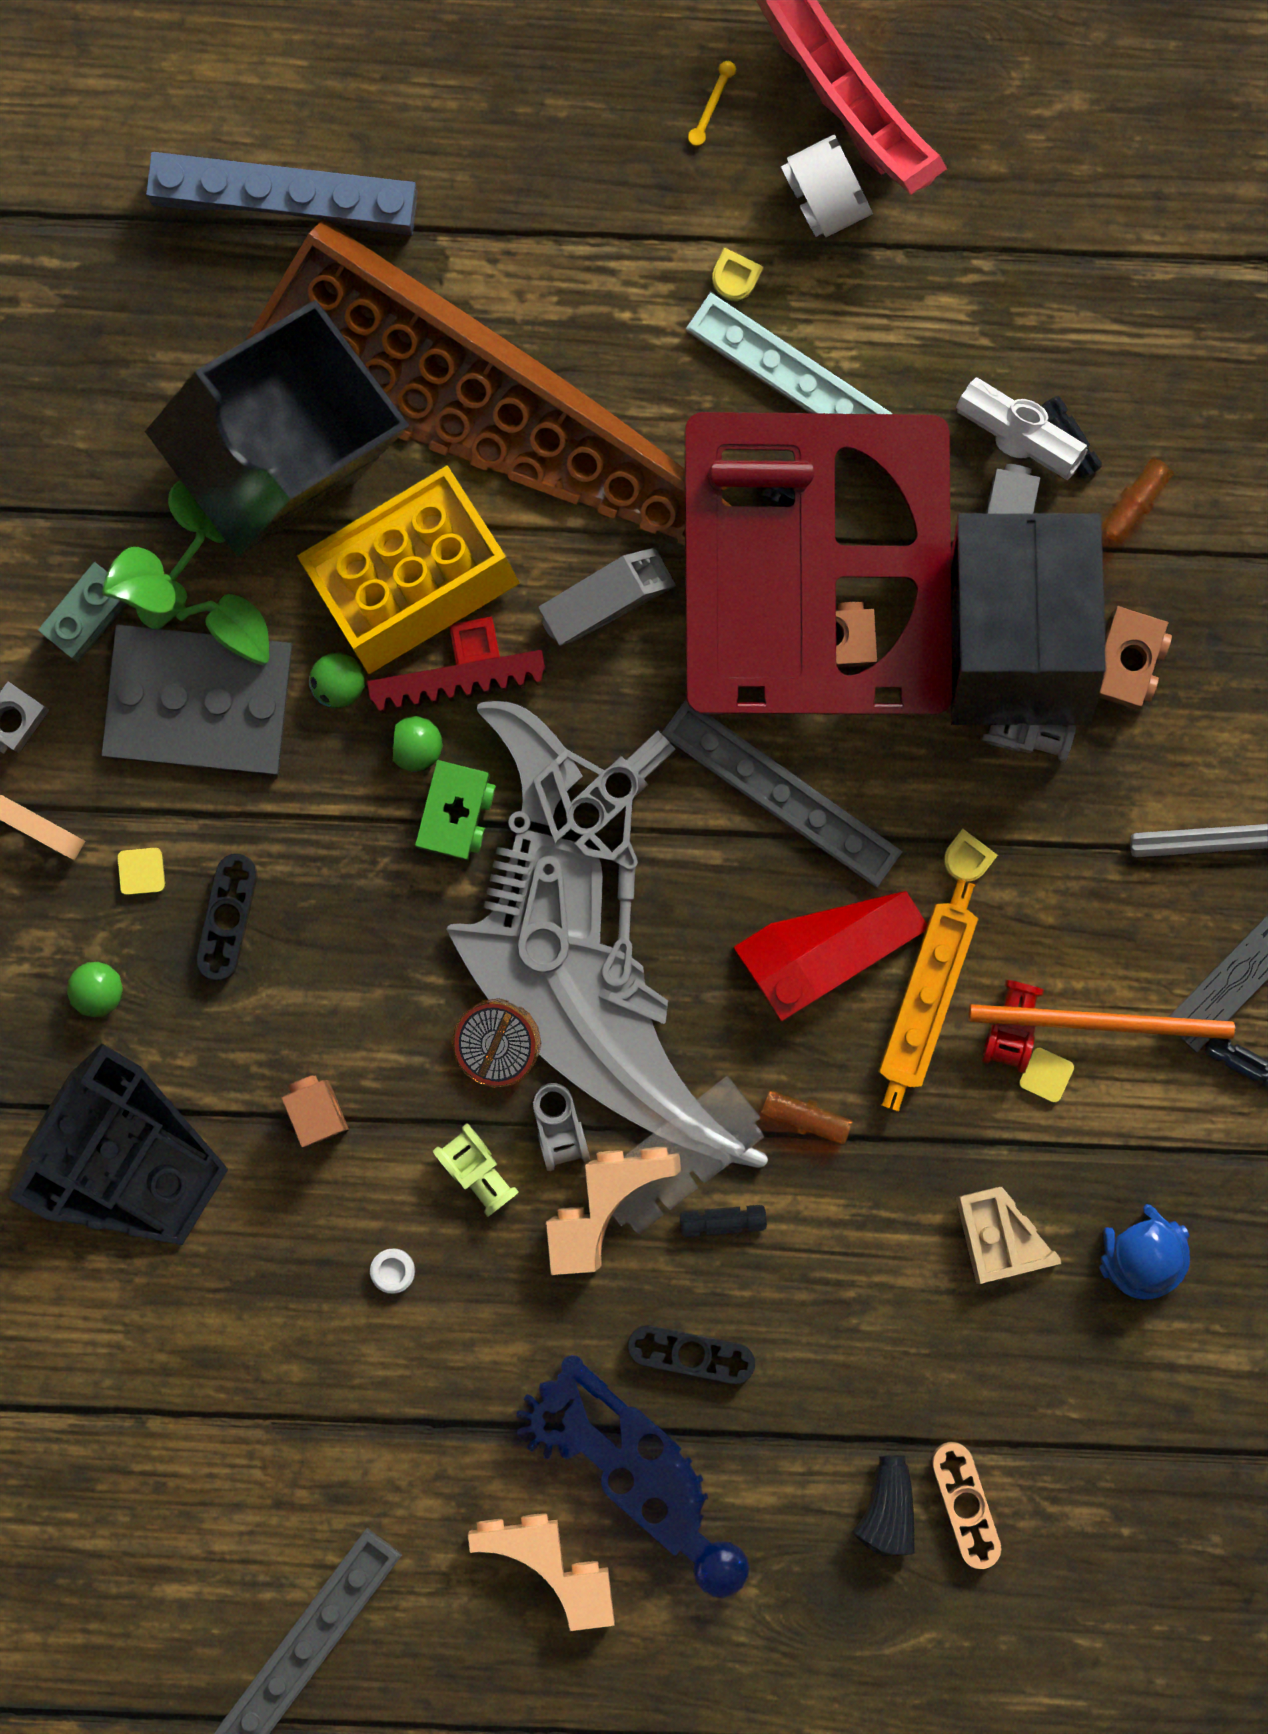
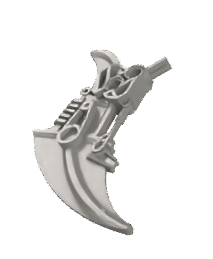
M501 701L478 704L477 710L479 714L502 738L516 762L521 778L523 803L522 811L513 813L508 821L511 830L517 833L513 849L497 847L496 854L510 857L509 863L495 860L493 863V868L507 871L506 877L494 874L490 876V881L504 884L502 890L489 887L487 890V895L500 897L498 904L485 901L484 908L493 911L478 923L451 924L447 927V931L471 975L492 1004L504 1005L515 1010L529 1023L535 1038V1051L572 1083L611 1110L661 1137L692 1150L738 1164L758 1168L765 1166L768 1160L767 1156L763 1152L743 1143L722 1127L700 1105L676 1073L664 1052L651 1020L653 1019L663 1024L666 1023L668 1000L645 985L643 966L632 958V943L629 941L631 901L634 899L635 867L637 865V858L630 843L632 800L648 785L644 779L676 749L657 730L627 760L620 756L610 767L603 770L567 750L547 725L526 708ZM575 761L599 776L570 802L567 791L583 777L574 763ZM614 773H623L631 781V791L623 798L612 797L606 790V780ZM562 799L567 813V823L558 831L553 815L557 804ZM589 803L598 809L599 821L592 828H581L575 823L573 818L574 810L580 804ZM626 807L623 842L611 852L595 833L599 832ZM518 817H522L525 820V825L521 828L516 827L514 824L515 819ZM531 821L548 825L552 836L529 831ZM571 829L577 834L583 835L576 842L561 839ZM523 839L531 841L528 854L520 852ZM590 839L601 851L593 850L586 846L585 843ZM599 858L613 860L619 864L617 896L620 900L619 935L613 948L600 944L603 875ZM519 859L526 861L525 867L517 866ZM515 873L523 874L522 881L514 879ZM512 886L520 888L519 894L511 893ZM509 900L517 901L516 908L508 906ZM506 913L514 915L511 928L504 926ZM506 1012L503 1018L509 1022L511 1015Z

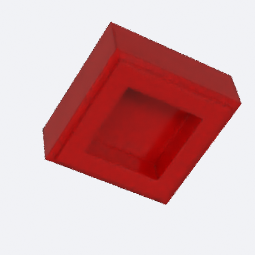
M492 616L455 623L449 626L457 665L500 657Z

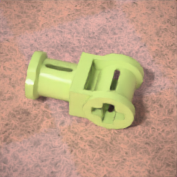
M466 1123L462 1127L463 1132L445 1147H436L432 1151L449 1174L457 1182L459 1181L464 1189L468 1187L472 1189L486 1207L484 1213L489 1217L518 1194L519 1191L515 1187L510 1188L495 1170L494 1166L497 1163L491 1157V1152L470 1125ZM466 1146H471V1148L462 1156H460L457 1160L454 1159V1156L458 1154L461 1150H463ZM483 1179H486V1181L497 1193V1196H494L492 1194V1192L483 1182Z

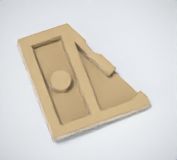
M995 1187L956 1197L976 1284L1061 1264L1059 1255L1055 1251H1051L1037 1234L1035 1226L1026 1216L1019 1212L1015 1202L1003 1187Z

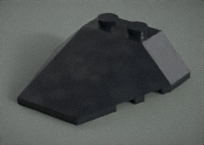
M101 1043L69 1074L23 1149L8 1197L47 1220L65 1221L86 1225L89 1228L113 1230L127 1233L131 1236L183 1245L227 1173L228 1168L140 1065Z

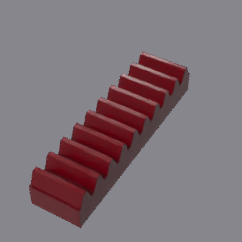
M542 650L376 679L367 681L370 701L377 706L381 714L386 713L389 701H393L398 711H401L404 708L405 699L410 698L415 707L418 708L421 706L423 695H428L433 705L438 704L440 692H445L450 701H455L457 689L461 688L467 698H472L474 687L477 685L480 686L485 695L490 694L491 685L494 682H497L502 692H506L509 680L514 679L518 687L522 689L525 687L527 676H531L536 685L539 686L542 685L543 675L546 673Z

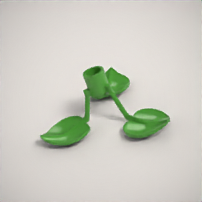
M179 480L169 492L168 504L176 521L185 529L196 532V537L169 575L164 574L161 561L152 552L140 547H131L124 550L114 560L108 570L102 595L121 600L136 608L140 620L152 629H161L175 616L180 621H183L189 615L210 611L206 617V625L214 638L235 654L253 663L265 666L269 661L267 625L260 611L252 603L240 596L227 594L219 600L218 604L213 601H207L185 607L187 599L186 590L175 580L201 546L205 536L217 543L224 542L225 539L182 481Z

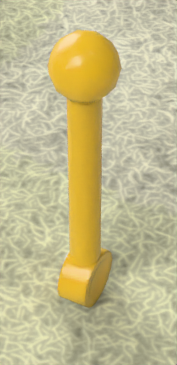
M724 61L720 64V76L697 128L689 132L688 139L693 146L698 147L705 142L706 135L704 131L728 78L734 76L736 72V66L731 61Z

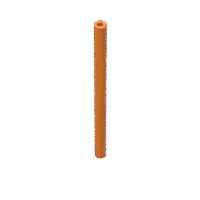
M970 1004L968 1011L969 1022L1221 1039H1233L1235 1033L1233 1021Z

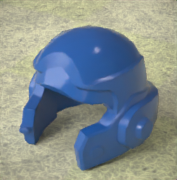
M1148 1204L1143 1207V1210L1151 1220L1140 1222L1126 1229L1117 1236L1116 1240L1113 1228L1103 1229L1105 1254L1101 1256L1102 1265L1099 1266L1102 1276L1109 1278L1124 1294L1144 1300L1166 1295L1175 1289L1183 1281L1190 1264V1250L1187 1241L1190 1235L1184 1225L1180 1226L1176 1221L1169 1223L1153 1206Z

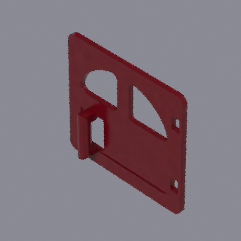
M699 412L692 415L684 429L686 700L689 707L700 714L938 715L948 709L952 702L950 432L946 421L937 415ZM850 449L861 453L876 463L890 477L901 493L912 517L916 538L911 545L844 546L836 541L835 455L839 450ZM726 450L790 451L793 453L794 461L722 460V453ZM728 487L793 488L794 504L790 507L726 506L722 501V491ZM840 578H905L912 581L917 590L915 602L909 620L894 646L879 662L867 670L851 676L842 674L836 664V581ZM738 688H763V699L765 702H737ZM875 688H900L901 703H874Z

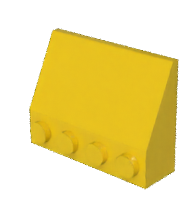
M448 465L297 555L368 674L373 673L520 584L505 554Z

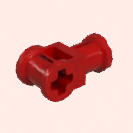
M1006 979L1004 986L1008 990L1003 1006L1018 1007L1022 996L1020 1008H1035L1037 998L1043 996L1044 989ZM991 1024L981 1062L986 1064L991 1060L1017 1067L1018 1072L1025 1074L1034 1045L1036 1026ZM999 1045L1017 1049V1053L1000 1049Z

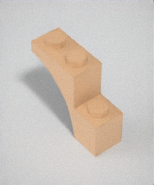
M667 1147L641 1149V1157L624 1158L623 1151L621 1150L596 1153L597 1160H592L585 1165L590 1214L584 1213V1207L558 1209V1216L552 1217L546 1222L551 1275L597 1271L602 1266L601 1252L604 1234L619 1204L629 1193L638 1187L657 1179L676 1176L681 1172L680 1155L668 1154Z
M533 1514L522 1516L521 1524L504 1526L503 1519H493L477 1522V1530L469 1531L470 1553L487 1552L505 1555L517 1559L537 1571L558 1595L564 1607L570 1631L614 1626L615 1620L608 1567L599 1568L598 1561L572 1564V1572L564 1573L558 1520L548 1521L547 1514Z

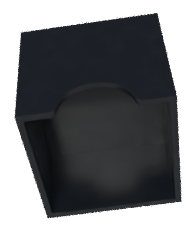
M314 300L194 371L146 429L145 433L236 556L239 557L354 485L378 460L380 455L409 427V424L317 300Z
M958 514L951 551V725H1091L1106 674L1101 514Z

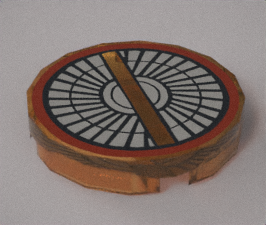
M501 998L482 1000L465 1011L455 1025L452 1039L454 1056L462 1071L478 1084L493 1088L511 1086L525 1078L535 1066L542 1045L539 1027L530 1013L521 1006L517 1007L515 1004L509 1003L508 1000Z

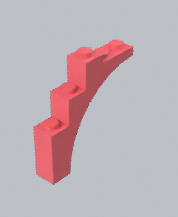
M756 0L782 48L801 64L823 105L841 119L865 162L880 175L886 172L911 195L917 190L929 186L938 175L947 170L941 156L905 121L867 74L817 0Z

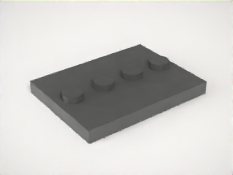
M116 625L102 756L279 775L293 644L269 641V661L265 666H262L230 651L220 644L212 634Z

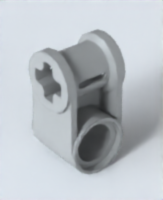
M548 1083L542 1086L535 1094L533 1108L547 1171L554 1170L557 1164L580 1158L584 1162L590 1161L582 1124L578 1121L570 1091L558 1083ZM548 1092H558L566 1100L565 1110L557 1116L547 1115L541 1109V1098ZM571 1143L575 1144L574 1146L554 1150V1148Z

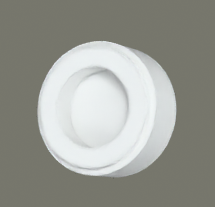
M400 1249L384 1250L372 1261L370 1267L371 1279L374 1285L381 1291L392 1294L399 1293L405 1290L414 1279V1262L406 1252Z

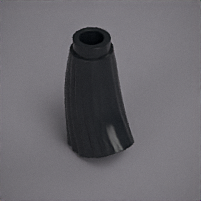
M904 1455L879 1456V1465L876 1468L867 1511L852 1531L859 1541L877 1555L906 1556L915 1554L913 1494L909 1469L906 1464V1456Z

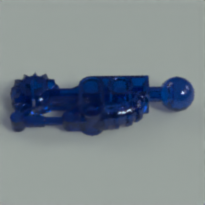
M569 1355L564 1358L561 1366L562 1372L558 1376V1381L540 1383L539 1392L544 1401L539 1404L533 1396L527 1394L524 1400L535 1409L534 1412L517 1411V1418L532 1420V1425L518 1429V1435L520 1437L526 1436L532 1432L536 1435L529 1442L527 1449L531 1452L534 1451L542 1440L546 1443L543 1451V1458L545 1459L551 1458L552 1444H558L560 1455L565 1460L582 1452L603 1471L601 1485L603 1491L613 1502L674 1556L681 1551L694 1563L693 1574L695 1581L703 1592L718 1598L734 1596L744 1588L749 1579L750 1566L748 1558L742 1549L735 1544L726 1541L711 1543L698 1531L702 1526L701 1523L704 1518L701 1510L705 1500H708L709 1497L708 1492L703 1493L701 1484L704 1480L701 1474L696 1475L691 1466L693 1460L689 1456L684 1458L680 1454L682 1448L639 1409L631 1406L628 1407L607 1388L608 1385L585 1366L580 1357ZM575 1381L593 1397L603 1401L620 1417L621 1448L615 1446L589 1423ZM570 1399H573L574 1402L564 1412L565 1415L562 1419L563 1424L566 1426L565 1429L561 1432L557 1429L551 1430L550 1433L546 1432L543 1429L546 1423L545 1418L542 1417L543 1413L548 1410L554 1414L558 1410H562ZM647 1434L659 1436L663 1443L661 1454L651 1460L643 1458L637 1449L640 1438ZM626 1468L633 1474L634 1482L631 1489L627 1492L616 1493L609 1487L608 1476L614 1469ZM653 1497L662 1499L667 1505L666 1516L656 1523L645 1520L641 1513L644 1502Z

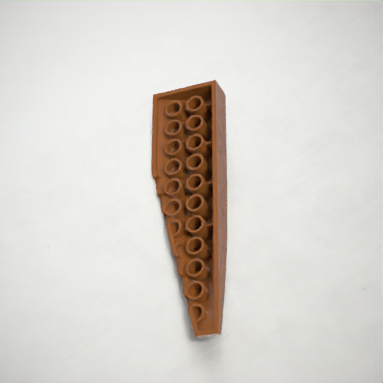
M325 219L309 232L246 339H250L305 305L317 300L409 424V427L398 438L405 441L410 439L428 445L429 450L443 455L450 453L471 461L470 465L486 471L490 468L508 475V478L512 481L576 505L578 502L598 509L597 512L614 519L616 516L639 524L640 529L654 534L657 531L677 538L678 543L685 545V468L537 360ZM722 498V501H723V504H724V505H726V506H731L728 502H726V501Z

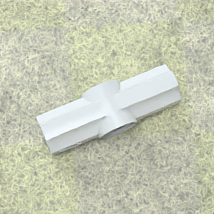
M977 377L970 382L956 406L958 413L997 436L996 444L1004 453L1016 458L1030 457L1066 480L1075 473L1088 451L1086 449L1087 445L1048 422V414L1039 404L1026 399L1014 401Z

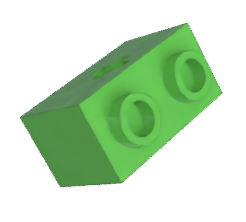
M437 760L415 846L419 849L466 861L469 860L471 852L479 853L485 828L477 826L482 809L490 811L496 785L488 783L490 774ZM458 799L463 801V807L469 811V815L467 818L460 817L458 824L451 823V816L445 812L447 806H455Z

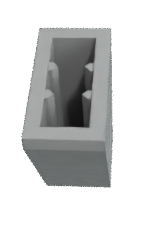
M656 548L624 555L540 605L539 609L543 615L542 623L549 636L557 640L559 645L570 643L674 588L676 584Z

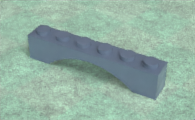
M151 152L146 196L151 205L188 210H240L277 213L318 220L325 219L326 221L370 231L413 235L418 192L416 183L410 181Z

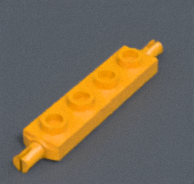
M957 879L950 904L934 905L878 1070L881 1075L890 1080L881 1106L890 1108L894 1097L891 1109L895 1111L900 1110L906 1087H919L923 1084L978 918L967 910L976 885L968 882L961 898L966 884L964 880Z

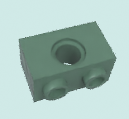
M96 562L90 566L38 629V631L78 663L127 605V603L102 595L104 581L108 572Z

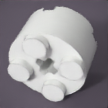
M835 134L788 157L789 163L781 166L796 197L804 195L807 200L800 207L816 237L821 234L828 237L873 214Z

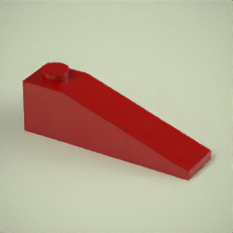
M907 891L771 923L733 948L781 1022L926 931L928 924Z

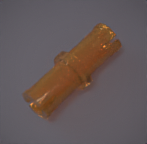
M1152 457L1132 486H1126L1120 493L1122 499L1101 524L1102 531L1110 539L1122 544L1143 514L1148 515L1154 508L1152 502L1165 484L1174 476V472L1164 462Z
M769 1090L761 1111L763 1115L797 1127V1133L805 1135L806 1132H810L843 1145L853 1123L850 1119L816 1107V1101L809 1099L806 1103L773 1090Z

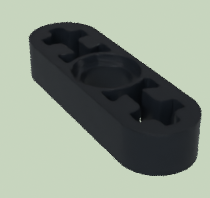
M230 854L224 857L218 864L197 954V966L200 972L212 980H224L232 976L237 969L258 877L254 862L242 854ZM236 862H243V870L249 872L248 880H240L236 892L237 894L246 893L244 903L232 897L219 898L221 888L230 892L232 881L231 878L225 876L226 868H234ZM225 904L234 905L240 913L238 925L231 930H223L215 922L217 909ZM211 931L223 937L236 936L234 946L225 942L223 956L230 958V963L228 967L221 966L218 973H213L212 964L206 962L207 954H215L218 945L217 940L209 941Z
M642 1325L636 1328L628 1341V1350L634 1361L644 1366L731 1384H740L747 1381L755 1369V1358L751 1350L741 1343L654 1325ZM646 1333L655 1334L654 1340L656 1343L668 1345L667 1336L677 1337L672 1347L673 1363L662 1362L666 1355L664 1352L652 1351L650 1358L643 1357L642 1349L635 1347L636 1340L644 1339ZM686 1342H697L705 1351L704 1360L696 1367H687L679 1360V1349ZM711 1345L720 1346L721 1348L717 1356L726 1358L731 1357L733 1351H740L741 1359L748 1362L747 1368L739 1369L737 1376L729 1375L728 1366L715 1363V1373L706 1371L712 1358Z

